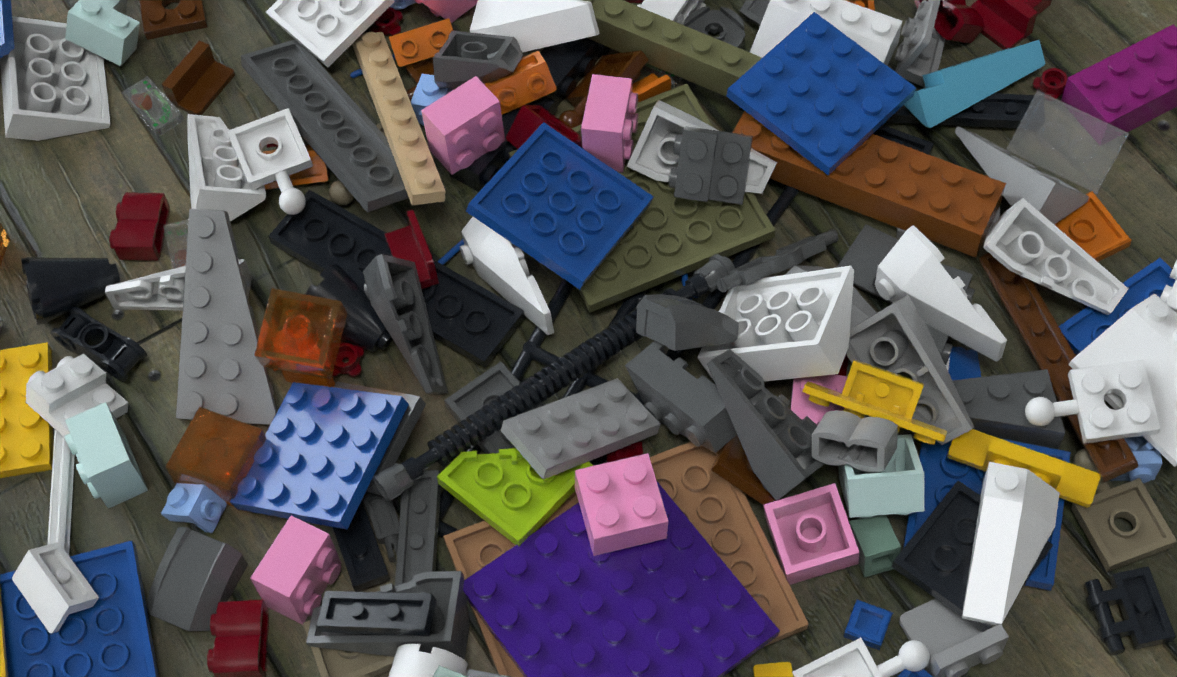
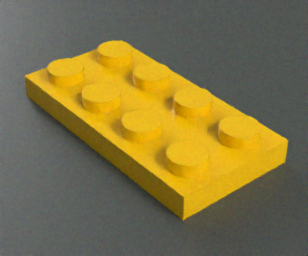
M48 342L0 350V478L52 470L53 427L26 404V383H28L29 378L37 371L47 373L52 370V348Z

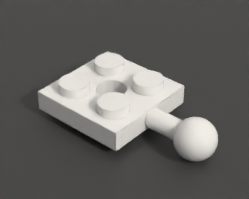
M289 108L227 131L250 189L253 190L277 181L281 191L279 197L281 209L290 215L300 213L306 205V198L299 189L293 187L289 175L310 168L313 164ZM267 144L278 145V149L271 154L261 152L262 148Z
M1144 360L1072 369L1068 373L1073 400L1052 403L1047 398L1036 397L1031 399L1025 408L1027 420L1035 426L1048 425L1054 417L1077 414L1084 444L1158 434L1161 430ZM1111 393L1120 396L1123 400V408L1118 410L1109 408L1104 402V396Z
M859 638L792 673L794 677H891L904 669L913 672L924 669L929 663L930 653L925 644L917 640H911L901 646L898 656L876 666L862 638Z

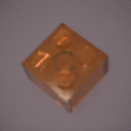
M272 288L254 356L263 367L331 380L348 313L341 301Z
M199 407L165 467L175 485L176 483L204 484L227 502V505L233 506L230 500H234L237 495L239 483L247 476L254 463L256 451L263 446L267 438L263 429Z

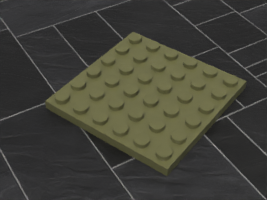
M688 84L638 102L636 113L639 114L637 132L632 133L631 136L633 151L658 100L712 126ZM582 124L577 127L571 128L580 136H582ZM517 150L509 152V159L515 154ZM626 159L623 172L618 173L654 196L645 212L578 291L591 313L699 269L707 264L709 258L715 254L728 257L775 238V229L752 192H745L742 205L715 200L704 202L674 197L675 188H669V181H656L627 167L629 160Z

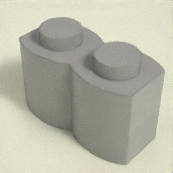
M835 410L826 412L812 433V457L828 465L849 464L865 472L884 471L897 449L898 425L880 417L861 419L857 415L846 411Z

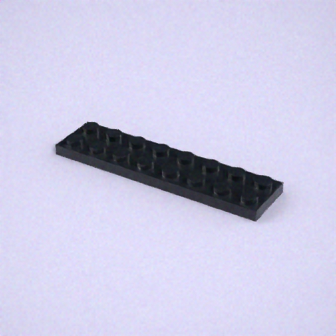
M309 189L304 195L306 198L304 209L295 215L287 214L269 234L270 243L321 273L332 264L339 265L364 291L365 278L363 271L378 255L392 256L384 235L386 232ZM433 259L439 283L422 289L433 336L436 340L486 368L525 319L524 310Z

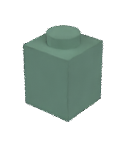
M887 516L858 517L855 520L849 521L859 550L858 565L863 576L868 577L893 570L892 564L901 552V546Z

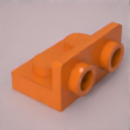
M448 18L390 36L389 40L397 65L403 67L434 57L447 41L451 31H453L450 19Z
M539 51L522 57L512 73L501 79L484 84L500 101L502 115L555 92L557 89L547 63Z

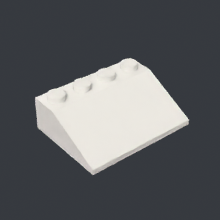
M770 0L750 53L763 58L813 12H816L888 66L899 42L902 20L845 0Z
M12 16L15 49L0 58L5 137L40 141L109 128L111 123L103 57L66 40L67 23Z
M852 266L767 277L748 285H738L729 289L719 312L728 315L739 323L738 338L735 342L702 347L697 358L712 379L713 377L707 363L729 349L762 376L764 381L838 374L849 348L854 269Z
M1153 294L1126 312L1070 361L1069 366L1072 369L1144 360L1161 430L1158 434L1144 435L1143 437L1175 467L1177 466V313L1156 294ZM1112 393L1104 396V399L1115 410L1123 408L1124 404L1120 396Z

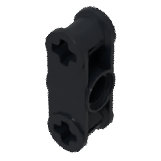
M75 306L69 311L71 315L59 328H53L50 332L52 337L64 348L79 355L85 354L96 365L121 382H125L128 379L127 373L139 360L143 361L147 357L145 350L134 340L115 332Z

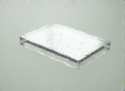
M1037 90L1006 150L1098 194L1130 134Z

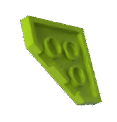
M516 448L499 449V453L477 454V451L461 452L437 476V481L440 486L515 545L520 546L576 491L575 470L593 465L590 462H586L542 479Z

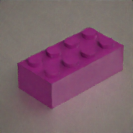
M1174 24L1068 77L1061 102L1099 146L1177 107V27Z

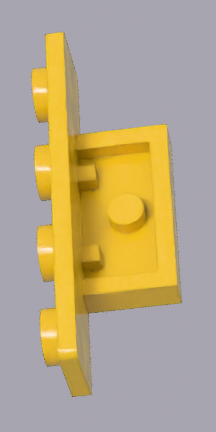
M855 359L853 360L842 393L809 381L804 385L802 391L810 395L808 400L813 403L829 407L832 402L843 406V411L855 414L861 419L868 415L890 420L898 425V432L900 428L915 432L913 436L915 439L934 445L936 440L944 442L947 431L912 418L924 386L923 383Z
M974 429L954 438L947 454L949 459L983 471L987 470L989 462L1028 469L1060 492L1059 498L1087 508L1093 502L1101 477L1097 472Z

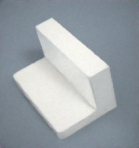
M59 542L28 550L12 577L17 588L51 634L59 631L69 614L93 607L99 598Z

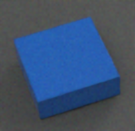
M856 600L844 633V638L853 641L862 638L866 646L880 651L893 612Z

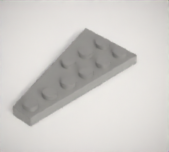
M189 209L176 418L270 425L277 413L273 397L274 390L272 382H269L264 362L265 355L254 312L249 304L246 292L247 285L245 277L241 273L237 257L238 250L227 211Z

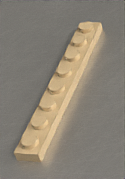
M366 32L361 34L352 43L411 205L444 202L445 188L383 32Z

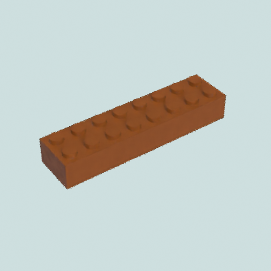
M744 111L732 132L753 136L751 148L777 162L769 179L905 231L914 225L927 239L973 257L977 256L999 210L1006 183L874 134L862 143L831 174L827 175L746 111Z

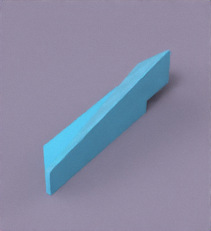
M1040 40L1001 50L922 75L926 88L915 91L914 96L904 106L923 125L932 128L1043 67L1045 59Z

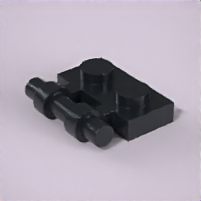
M1149 566L1112 574L1109 580L1113 589L1103 591L1099 579H1093L1085 583L1089 595L1086 601L1089 609L1095 611L1100 625L1098 629L1100 639L1103 643L1107 644L1110 655H1118L1125 652L1121 639L1125 636H1131L1135 649L1169 643L1175 639V632ZM1119 604L1124 621L1115 622L1109 606Z

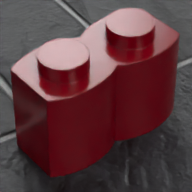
M914 0L917 8L923 0ZM940 0L934 27L947 40L972 43L985 28V23L979 12L967 6L965 0Z
M125 192L122 202H118L116 206L118 222L115 229H112L110 232L109 242L111 249L115 250L119 260H159L170 213V206L164 193Z
M264 600L218 602L216 614H212L210 618L211 635L216 636L214 648L209 649L207 654L209 672H213L215 677H265L269 609Z

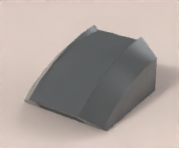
M451 31L443 47L433 57L434 82L439 88H457L475 76L483 84L492 82L512 73L523 57V53L515 37Z
M663 294L645 295L637 305L636 333L657 341L674 351L735 342L738 338L739 323L728 315L707 308L687 298Z
M188 527L178 528L162 558L149 591L146 606L150 615L187 631H210V618L212 614H216L218 602H228L248 566L244 556L227 543L210 538Z

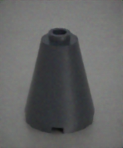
M27 257L21 259L23 274H26L27 277L26 288L37 325L44 324L68 313L73 306L81 307L106 295V286L120 283L116 263L110 264L108 258Z
M337 264L330 265L320 274L324 280L317 287L311 284L296 311V315L299 316L297 320L300 322L305 321L309 327L373 353L378 349L384 351L393 339L372 307L365 292L342 267Z

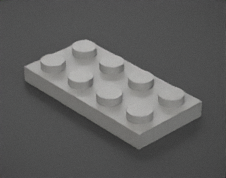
M616 378L503 420L501 432L540 477L546 479L656 435L660 423L624 384Z

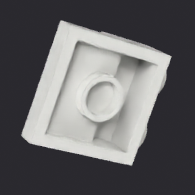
M85 354L76 358L66 356L60 360L55 369L47 373L37 371L26 383V404L63 437L70 433L65 422L66 419L102 403H107L115 418L128 412V402L106 384V372Z

